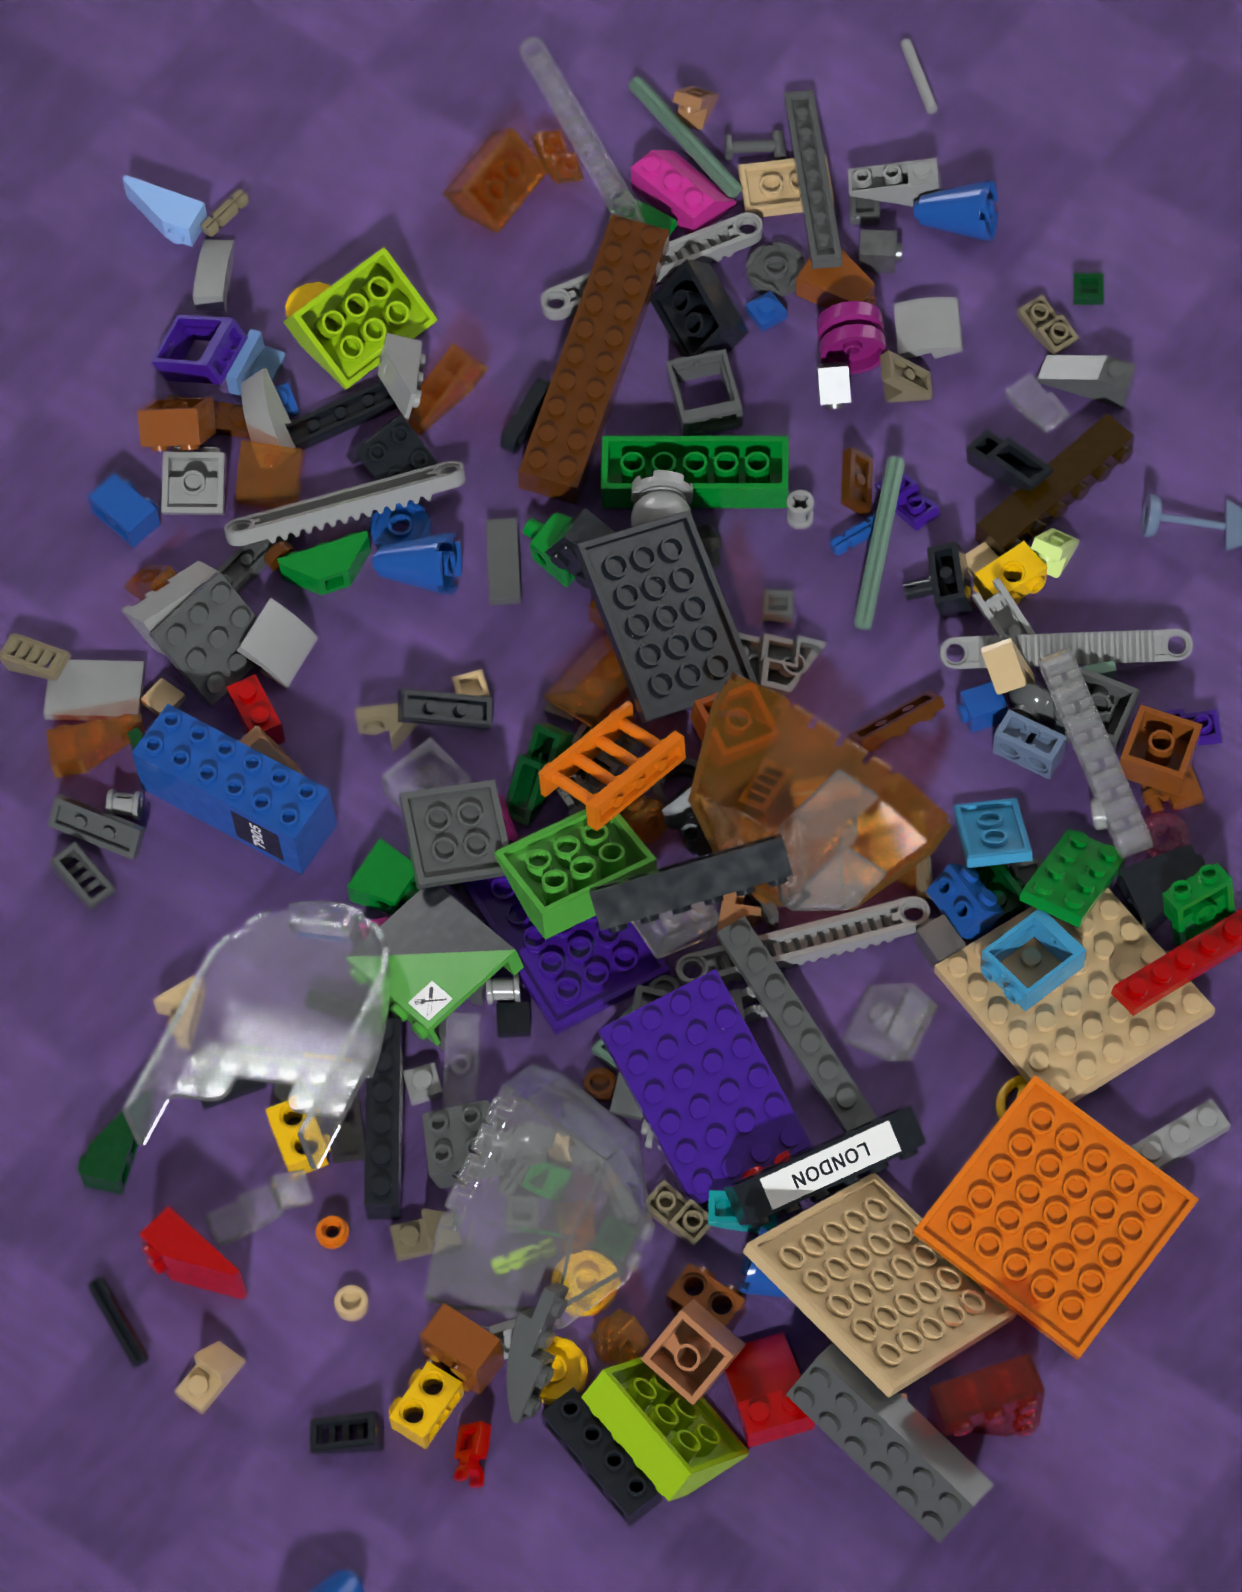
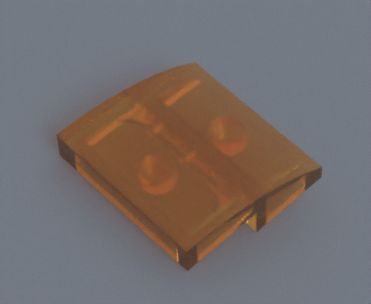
M242 440L237 472L236 503L274 509L299 502L302 483L299 479L304 450Z

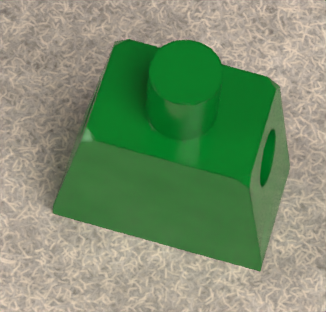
M554 513L545 525L534 518L529 519L524 526L523 534L532 539L530 543L532 559L558 582L568 588L575 580V576L566 569H560L555 566L550 559L551 557L545 551L565 524L572 518L561 513Z
M379 838L347 885L350 901L393 915L421 890L417 889L411 860L381 838Z

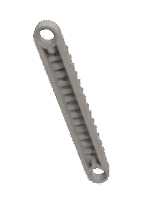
M746 212L670 241L669 250L657 282L664 283L686 259L711 264L713 260L719 262L724 256L729 258L734 252L758 243L763 235L762 219L754 213ZM750 224L756 230L753 233L746 234L741 232L740 228L743 225ZM590 273L544 291L541 296V309L544 316L550 320L557 321L575 315ZM553 299H560L564 302V305L554 309L549 307L548 303Z
M447 461L229 521L224 526L226 540L231 546H244L266 539L273 544L276 542L277 536L287 540L289 533H293L298 537L301 530L304 529L309 534L314 526H317L319 530H323L325 523L335 527L339 519L346 524L350 516L357 521L361 513L371 517L373 510H377L379 514H382L384 508L388 506L393 511L398 503L403 507H407L409 500L419 504L420 497L430 501L432 494L464 484L466 481L464 467L461 462Z
M1180 629L951 637L944 640L939 646L938 656L944 666L952 669L987 668L981 648L1011 638L1029 666L1095 664L1111 660L1115 663L1180 661L1187 658L1192 652L1193 641L1187 632ZM1173 636H1179L1184 641V649L1179 654H1173L1168 649V641ZM954 643L960 645L964 652L962 659L958 662H952L946 656L948 646Z
M909 896L762 934L758 937L779 969L782 967L789 969L794 964L803 965L809 960L816 962L820 957L827 959L832 954L839 956L844 951L854 952L859 947L866 949L870 944L877 946L882 941L889 943L894 938L916 933L919 925L930 918V907L927 901L921 897ZM909 908H917L923 913V916L917 921H911L905 917L904 913ZM722 945L686 954L678 960L676 965V977L681 986L714 969L718 971L725 985L732 980L739 982L743 977ZM689 965H696L702 972L696 978H688L684 975L683 970Z

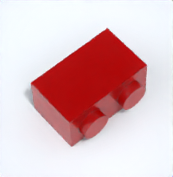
M255 674L226 687L231 707L246 734L255 726H259L277 745L286 742L282 723Z

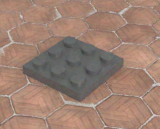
M221 572L214 573L149 634L207 706H213L227 693V686L239 682L257 665L237 651L257 617Z
M495 780L399 794L398 799L417 889L505 876L494 856L495 851L509 845Z

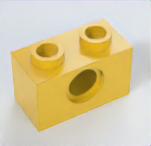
M1023 541L974 573L973 590L977 591L983 600L986 601L998 593L992 582L998 577L1018 605L1022 598L1030 593L1035 594L1044 587L1048 566ZM1007 579H1016L1018 581L1010 582Z

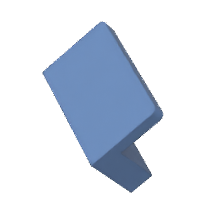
M254 329L249 330L248 338L226 376L229 393L240 397L241 382L265 368L272 382H274L286 359L285 352L264 346L262 332Z

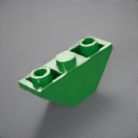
M367 531L350 533L344 538L332 542H322L313 548L300 552H290L284 557L278 558L282 580L319 595H325L351 586L371 552Z

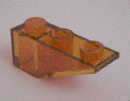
M124 714L118 718L108 720L94 719L84 724L73 726L60 725L55 729L46 730L50 764L55 778L89 772L129 745L127 732L136 727L144 735L146 731L141 714Z

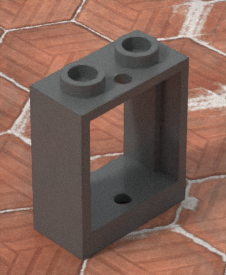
M726 349L719 351L710 350L700 355L677 357L674 360L666 361L667 381L682 436H697L743 426V409ZM720 374L728 402L686 410L678 383Z

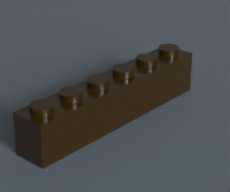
M1107 413L1048 463L1054 472L1032 491L1017 489L976 524L975 541L979 544L986 542L1000 557L1021 542H1027L1032 537L1035 538L1042 534L1048 523L1054 518L1056 520L1060 519L1068 510V506L1075 500L1081 501L1095 483H1101L1106 480L1115 466L1119 463L1124 464L1130 459L1134 452V435Z

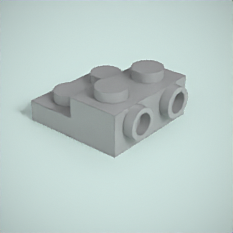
M172 447L171 452H163L161 513L163 515H224L228 458L225 452H220V448L203 447L202 452H190V450H181V447Z

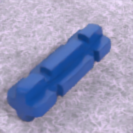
M876 513L869 516L867 522L862 520L845 530L843 536L838 534L831 538L829 546L833 553L841 555L848 551L847 547L853 548L872 537L871 533L873 532Z

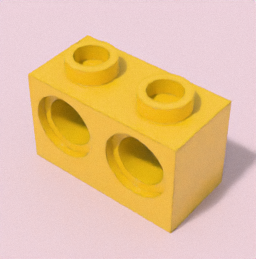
M303 1095L265 1109L269 1125L291 1179L329 1165L326 1153L330 1152L331 1148L324 1132L318 1134L315 1124L320 1123L313 1104L307 1106ZM297 1117L302 1119V1121L297 1125L287 1124V1122L292 1118ZM304 1146L313 1147V1150L308 1154L298 1153L299 1149Z
M429 1361L422 1370L418 1368L412 1374L408 1382L409 1389L403 1397L398 1396L394 1400L388 1412L391 1428L424 1449H427L465 1394L463 1383ZM433 1384H437L443 1387L442 1390L435 1395H430L425 1392V1390ZM413 1412L423 1415L422 1419L416 1423L406 1421V1417Z

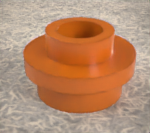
M339 1216L323 1218L317 1224L315 1230L317 1241L327 1249H337L343 1246L350 1234L347 1222ZM335 1229L339 1231L336 1237L330 1238L327 1236L330 1230Z

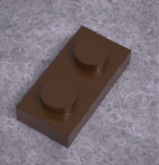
M850 447L843 451L841 504L863 516L871 512L873 458Z

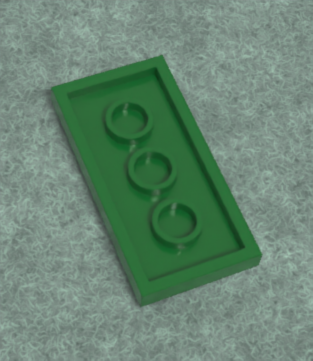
M1068 828L1023 888L1019 900L1076 927H1080L1114 880L1119 869L1124 866L1127 854L1118 851L1114 846L1096 841L1083 832Z

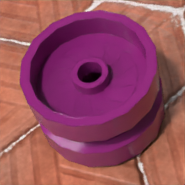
M861 301L842 302L822 311L816 319L821 363L846 361L849 366V374L863 373L881 364L880 355L887 351L886 338L883 334V317L878 307Z

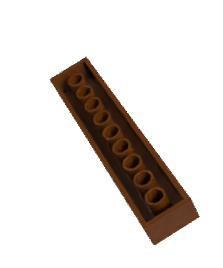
M611 215L520 464L518 488L575 505L578 504L669 250L670 230Z

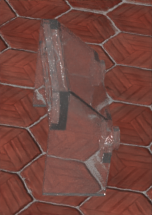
M840 769L835 771L786 818L777 831V834L781 833L793 873L792 876L787 877L788 882L779 885L780 903L791 911L849 910L858 906L863 897L886 876L884 869L849 847L858 837L857 819L879 799V796Z

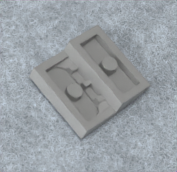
M957 297L920 298L894 304L899 356L910 359L931 353L936 359L963 351L960 307Z
M270 598L237 651L261 666L260 672L287 689L318 637L298 617Z

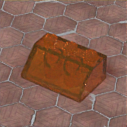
M513 128L494 131L445 189L443 195L462 216L494 233H499L549 170Z
M608 635L600 636L544 694V699L591 728H594L608 717L630 694Z

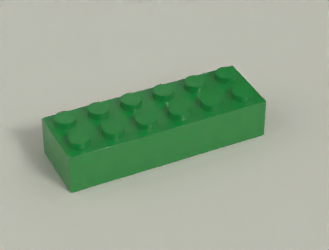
M602 436V508H633L634 503L631 500L632 482L639 475H641L642 479L652 477L653 471L656 470L680 473L684 475L685 482L693 484V500L689 505L690 508H787L789 436Z

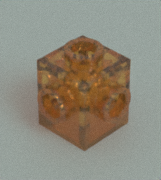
M642 795L619 813L644 844L657 841L662 836V832L669 828L662 818L664 814L661 811L663 804L658 799L654 800Z
M619 1308L611 1316L601 1320L597 1325V1329L589 1335L596 1346L593 1349L594 1353L606 1365L609 1363L618 1365L636 1359L639 1353L652 1342L635 1316Z

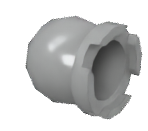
M656 470L653 471L652 477L642 479L641 475L637 476L632 482L631 500L634 503L631 514V526L635 527L688 510L691 513L689 505L693 500V484H688L684 481V475L673 471Z

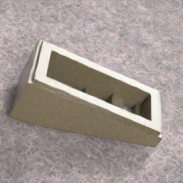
M15 633L9 636L0 651V661L8 671L57 681L71 657L67 651ZM51 658H54L53 661L51 662L50 666H49L48 668H46V666H47V664L49 663L50 659H51Z

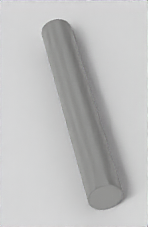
M904 39L900 42L901 49L928 114H933L938 110L937 104L911 40Z

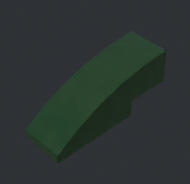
M549 723L535 724L527 753L519 755L505 801L512 820L526 826L532 825L549 795L546 797L541 795L538 772L545 764L552 762L571 746L575 734Z

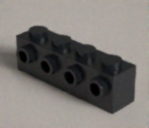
M573 1387L541 1412L542 1423L621 1518L631 1527L662 1502V1495L656 1490L655 1485L647 1475L634 1464L633 1459L621 1444L613 1439L611 1432L601 1420L592 1414L589 1406L581 1398L582 1395Z

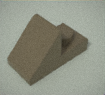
M890 350L880 355L881 376L886 402L924 401L933 398L931 373L928 370Z
M398 703L355 708L359 734L377 735L383 731H389L392 751H395L418 726V724L398 722Z
M421 1209L422 1219L390 1226L397 1262L464 1247L456 1213Z

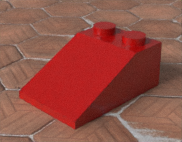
M167 1206L139 1233L143 1244L141 1250L148 1258L146 1263L157 1275L164 1273L172 1281L242 1300L248 1296L240 1270L171 1207Z
M784 1332L745 1343V1347L727 1367L724 1374L748 1448L815 1429V1423L786 1395L801 1377Z

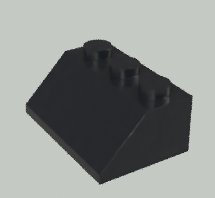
M686 259L651 297L650 302L681 357L700 355L710 350L719 351L726 349V353H729L749 333L710 264Z

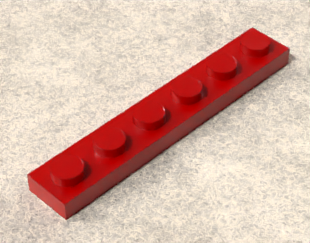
M1242 908L1115 984L1111 994L1134 1016L1242 950Z

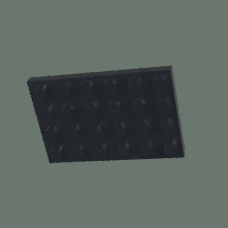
M690 510L585 541L574 547L642 724L690 710L693 707L694 701L752 680L756 687L758 686Z

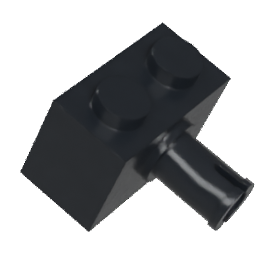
M954 541L928 547L929 577L903 582V587L906 588L903 591L907 602L933 595L934 604L943 619L973 613L974 608L967 560L959 543Z
M695 780L664 802L661 809L664 813L662 818L666 825L673 831L675 829L678 830L681 838H684L682 840L684 846L692 855L702 856L712 853L733 837L735 828Z

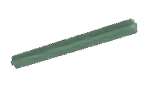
M635 76L628 84L632 93L728 197L736 198L742 191L740 183L643 78Z
M890 456L887 459L854 619L857 629L869 630L872 627L905 466L904 459L901 457Z

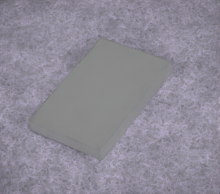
M69 660L57 681L49 679L47 681L43 712L45 720L139 722L140 699L142 698L145 676L144 661Z

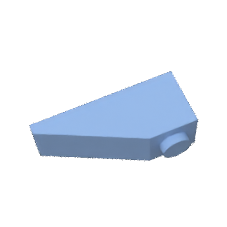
M125 175L122 180L127 198L170 241L175 244H185L193 247L202 231L200 224L207 218L205 203Z

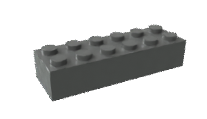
M834 1343L829 1345L814 1360L786 1394L938 1543L958 1525L994 1486L974 1464L899 1392L888 1398Z

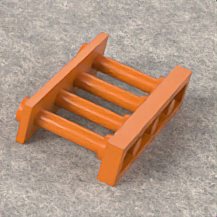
M626 701L552 762L543 766L538 772L541 795L546 797L556 788L560 787L586 805L587 824L598 831L686 759L684 736L677 731H673L665 739L660 740L634 723L633 703ZM626 733L651 750L643 757L638 758L614 742ZM602 751H605L629 768L622 774L615 776L592 761V759ZM582 769L607 786L600 792L592 794L569 778Z

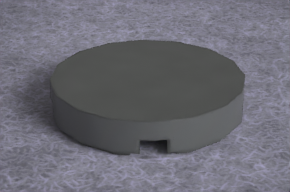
M773 242V245L765 246V244L761 245L750 254L746 262L747 280L751 287L762 295L769 291L775 297H784L796 291V278L805 265L803 256L792 245L782 242Z

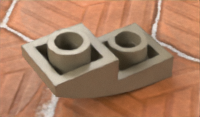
M1043 294L1020 307L1016 312V315L1030 333L1053 355L1079 340L1078 335L1063 314L1058 316Z
M665 1180L641 1204V1208L693 1247L712 1227L708 1225V1213L692 1199L688 1201Z

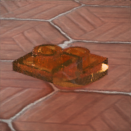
M561 130L536 132L531 137L542 165L556 184L574 183L584 180L576 153H568Z

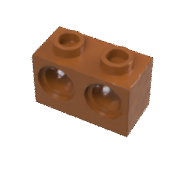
M689 1263L666 1293V1307L678 1314L683 1307L695 1299L731 1332L746 1313V1299H744L743 1293L739 1292L732 1285L724 1286L718 1282L715 1275L703 1266L697 1268ZM690 1287H699L703 1290L697 1296H690L685 1292ZM719 1305H726L731 1309L724 1315L713 1311Z

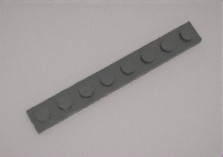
M813 90L784 92V105L812 269L841 267L842 252Z
M744 916L717 931V939L844 1132L877 1118L746 917Z

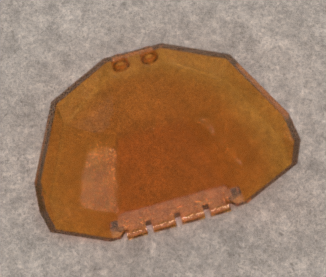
M732 672L712 703L688 801L713 852L781 833L793 875L787 877L788 882L778 886L769 887L768 883L755 886L756 891L752 892V895L757 900L766 905L771 902L776 906L855 910L934 853L952 827V817L907 777L899 772L890 773L893 767L877 756L873 755L867 764L862 762L868 750L850 738L846 737L840 746L835 744L841 732L821 719L817 721L813 728L808 726L814 715L797 703H794L791 708L790 700L782 694Z

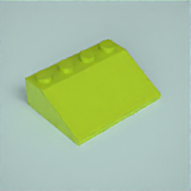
M383 247L283 321V323L300 346L346 390L379 365L387 333L414 339L438 321V319L386 248Z
M642 1357L605 1368L581 1398L589 1406L592 1414L601 1420L611 1432L613 1439L621 1444L633 1459L634 1464L647 1475L655 1485L656 1490L668 1502L692 1493L749 1455L750 1451L704 1397L692 1405L641 1360Z

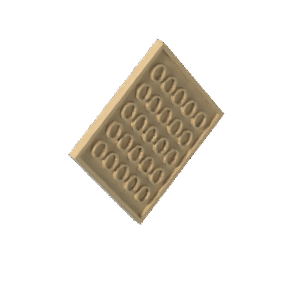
M1109 888L1106 889L1080 927L1050 915L1086 949L1084 968L1026 1012L1018 1004H1012L995 982H990L984 977L980 969L982 950L1036 911L1037 908L1033 906L967 945L964 949L939 962L934 967V973L1027 1082L1036 1075L1073 1104L1214 1016L1215 1013L1214 1006L1191 981L1134 1016L1111 994L1115 984L1162 957L1166 952L1144 930L1142 925ZM1035 937L1001 962L1027 988L1061 964Z
M876 1173L862 1178L860 1181L747 1243L743 1250V1253L888 1398L1011 1322L1016 1316V1313L912 1234L922 1218Z

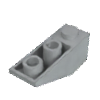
M937 158L848 169L849 195L853 197L914 207L915 201H919L921 195L942 190Z
M387 333L380 355L378 376L404 418L409 419L412 407L418 408L422 393L420 388L424 376L422 371L426 355L421 354L422 341Z

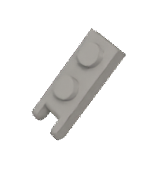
M998 577L992 581L998 593L986 601L983 600L977 591L971 595L996 635L1035 634Z

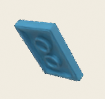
M1017 798L953 805V816L967 868L1033 861L1031 845Z

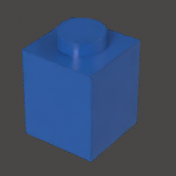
M989 682L961 691L959 705H956V711L962 724L966 723L970 733L1000 724L1008 711V705L1003 694L998 695L993 683Z

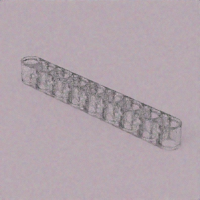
M538 37L525 39L519 47L520 55L610 214L646 224L638 204L543 40Z

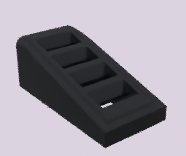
M376 1411L310 1419L311 1454L359 1453L384 1450V1419ZM352 1426H356L357 1440H352ZM366 1426H368V1438H366ZM323 1427H329V1443L323 1444ZM338 1427H342L341 1442H338Z

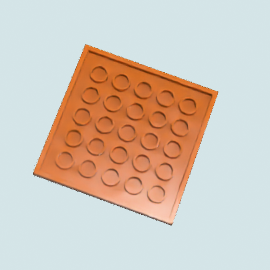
M1034 1075L913 1230L912 1234L1078 1360L1198 1202L1199 1198Z

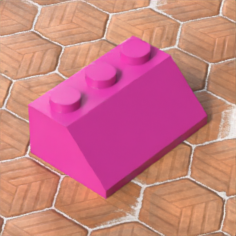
M651 150L631 167L632 189L656 209L678 222L677 226L687 234L713 225L737 205L732 197H728L716 184L673 150Z

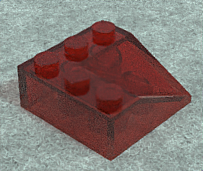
M1028 1353L930 1386L927 1420L943 1436L950 1434L962 1436L967 1433H977L1002 1437L1016 1434L1017 1437H1023L1036 1431V1427L1040 1426L1045 1389L1031 1354Z

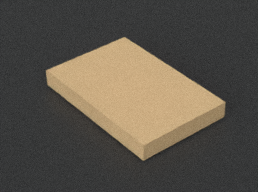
M825 154V161H826L827 172H828V178H829V184H830L831 195H832V201H833V206H834V197H833L832 185H831V180H830V174H829V168H828L827 157H826V154ZM794 158L738 165L745 213L749 212L759 217L802 212Z

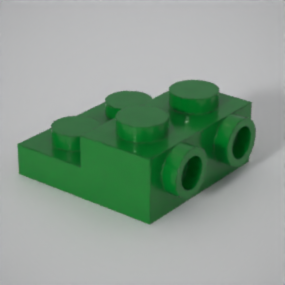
M1218 863L1202 866L1194 876L1187 880L1175 881L1167 891L1162 893L1164 914L1172 922L1173 939L1177 947L1235 913L1233 880Z

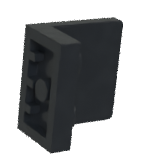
M402 414L388 421L346 454L352 465L361 461L375 481L437 464L433 455Z

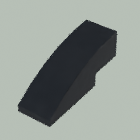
M986 430L966 447L969 465L996 481L1018 489L1032 491L1054 472L1051 466L1008 437L1003 441L989 430Z

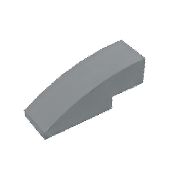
M204 240L199 255L193 290V301L196 311H226L227 293H230L235 248L234 240Z
M262 369L241 382V398L248 433L261 466L276 465L297 452L286 428V426L291 424V421L267 369Z

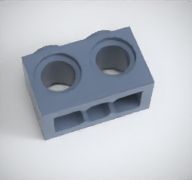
M1009 709L994 733L992 753L1050 780L1065 754L1067 736Z

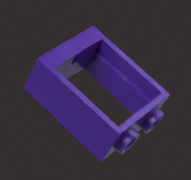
M178 314L151 362L166 381L221 385L248 337L234 318ZM195 340L210 341L199 361L184 360Z

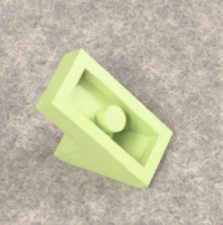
M1050 528L1035 537L1031 549L1036 551L1038 557L1048 566L1047 574L1058 578L1075 552L1080 540Z

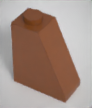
M842 249L841 267L812 269L809 257L796 278V296L826 309L832 305L849 301L868 302L874 306L877 303L875 283Z

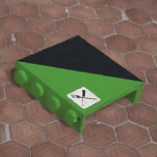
M440 886L422 888L345 957L351 967L349 974L358 985L363 986L366 984L370 987V993L380 1004L387 1002L391 1006L390 1010L396 1018H401V1022L409 1021L412 1024L411 1029L420 1039L424 1041L428 1038L436 1046L440 1044V1041L434 1029L499 969L505 967L515 976L524 968L516 949Z

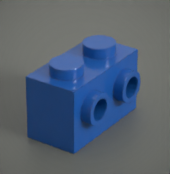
M948 864L926 892L962 939L977 940L992 928L1004 914V911L998 905L997 897L990 890L986 889L980 881L979 873L974 868H967V865Z

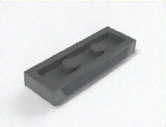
M62 794L54 798L48 826L132 860L139 856L145 827Z

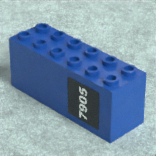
M170 704L165 706L132 751L143 790L300 874L305 872L337 826L330 789Z

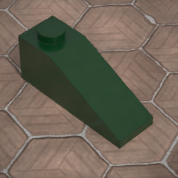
M141 1090L89 1144L87 1153L81 1155L77 1172L80 1174L85 1187L119 1195L124 1194L152 1108V1102L147 1091Z

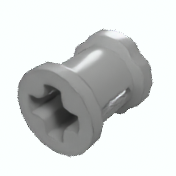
M805 490L791 492L786 500L788 509L787 522L794 529H806L813 524L814 497Z
M109 789L106 798V812L112 815L133 816V819L140 820L144 803L143 792L136 791L135 794L116 792V789Z
M519 973L515 976L513 975V977H491L486 981L487 1003L493 1004L494 1001L500 1000L521 1002Z

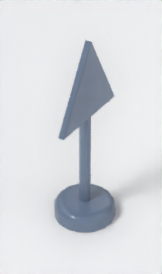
M1148 494L1146 496L1141 516V535L1143 537L1155 536L1160 521L1225 530V552L1242 546V508L1228 499L1225 501V522L1163 514L1161 498L1156 494Z

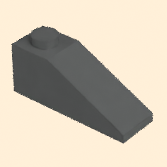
M1046 355L1037 377V382L1124 409L1134 385L1136 364L1104 355Z

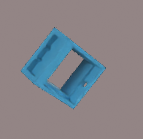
M1037 909L982 950L980 969L988 981L995 982L1003 990L1006 998L1012 1004H1018L1026 1012L1084 968L1086 949L1048 913ZM1035 937L1061 964L1027 988L1001 962Z

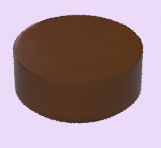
M280 541L267 551L264 562L272 571L279 570L277 559L296 551L288 541Z
M604 1067L591 1069L583 1080L586 1096L594 1102L610 1100L613 1096L616 1081L614 1073Z

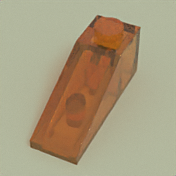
M453 343L421 385L420 390H422L419 406L418 408L412 407L409 419L405 418L415 431L422 435L474 389L489 367L470 351Z

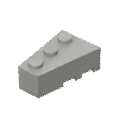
M197 561L168 580L169 584L156 592L151 590L144 595V600L133 607L127 605L121 611L154 650L165 655L149 634L214 573L219 571Z

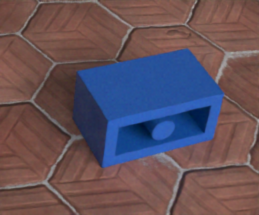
M115 473L87 496L92 513L133 548L161 525L157 513L159 508L156 503L149 497L143 498L131 481L128 479L123 481Z

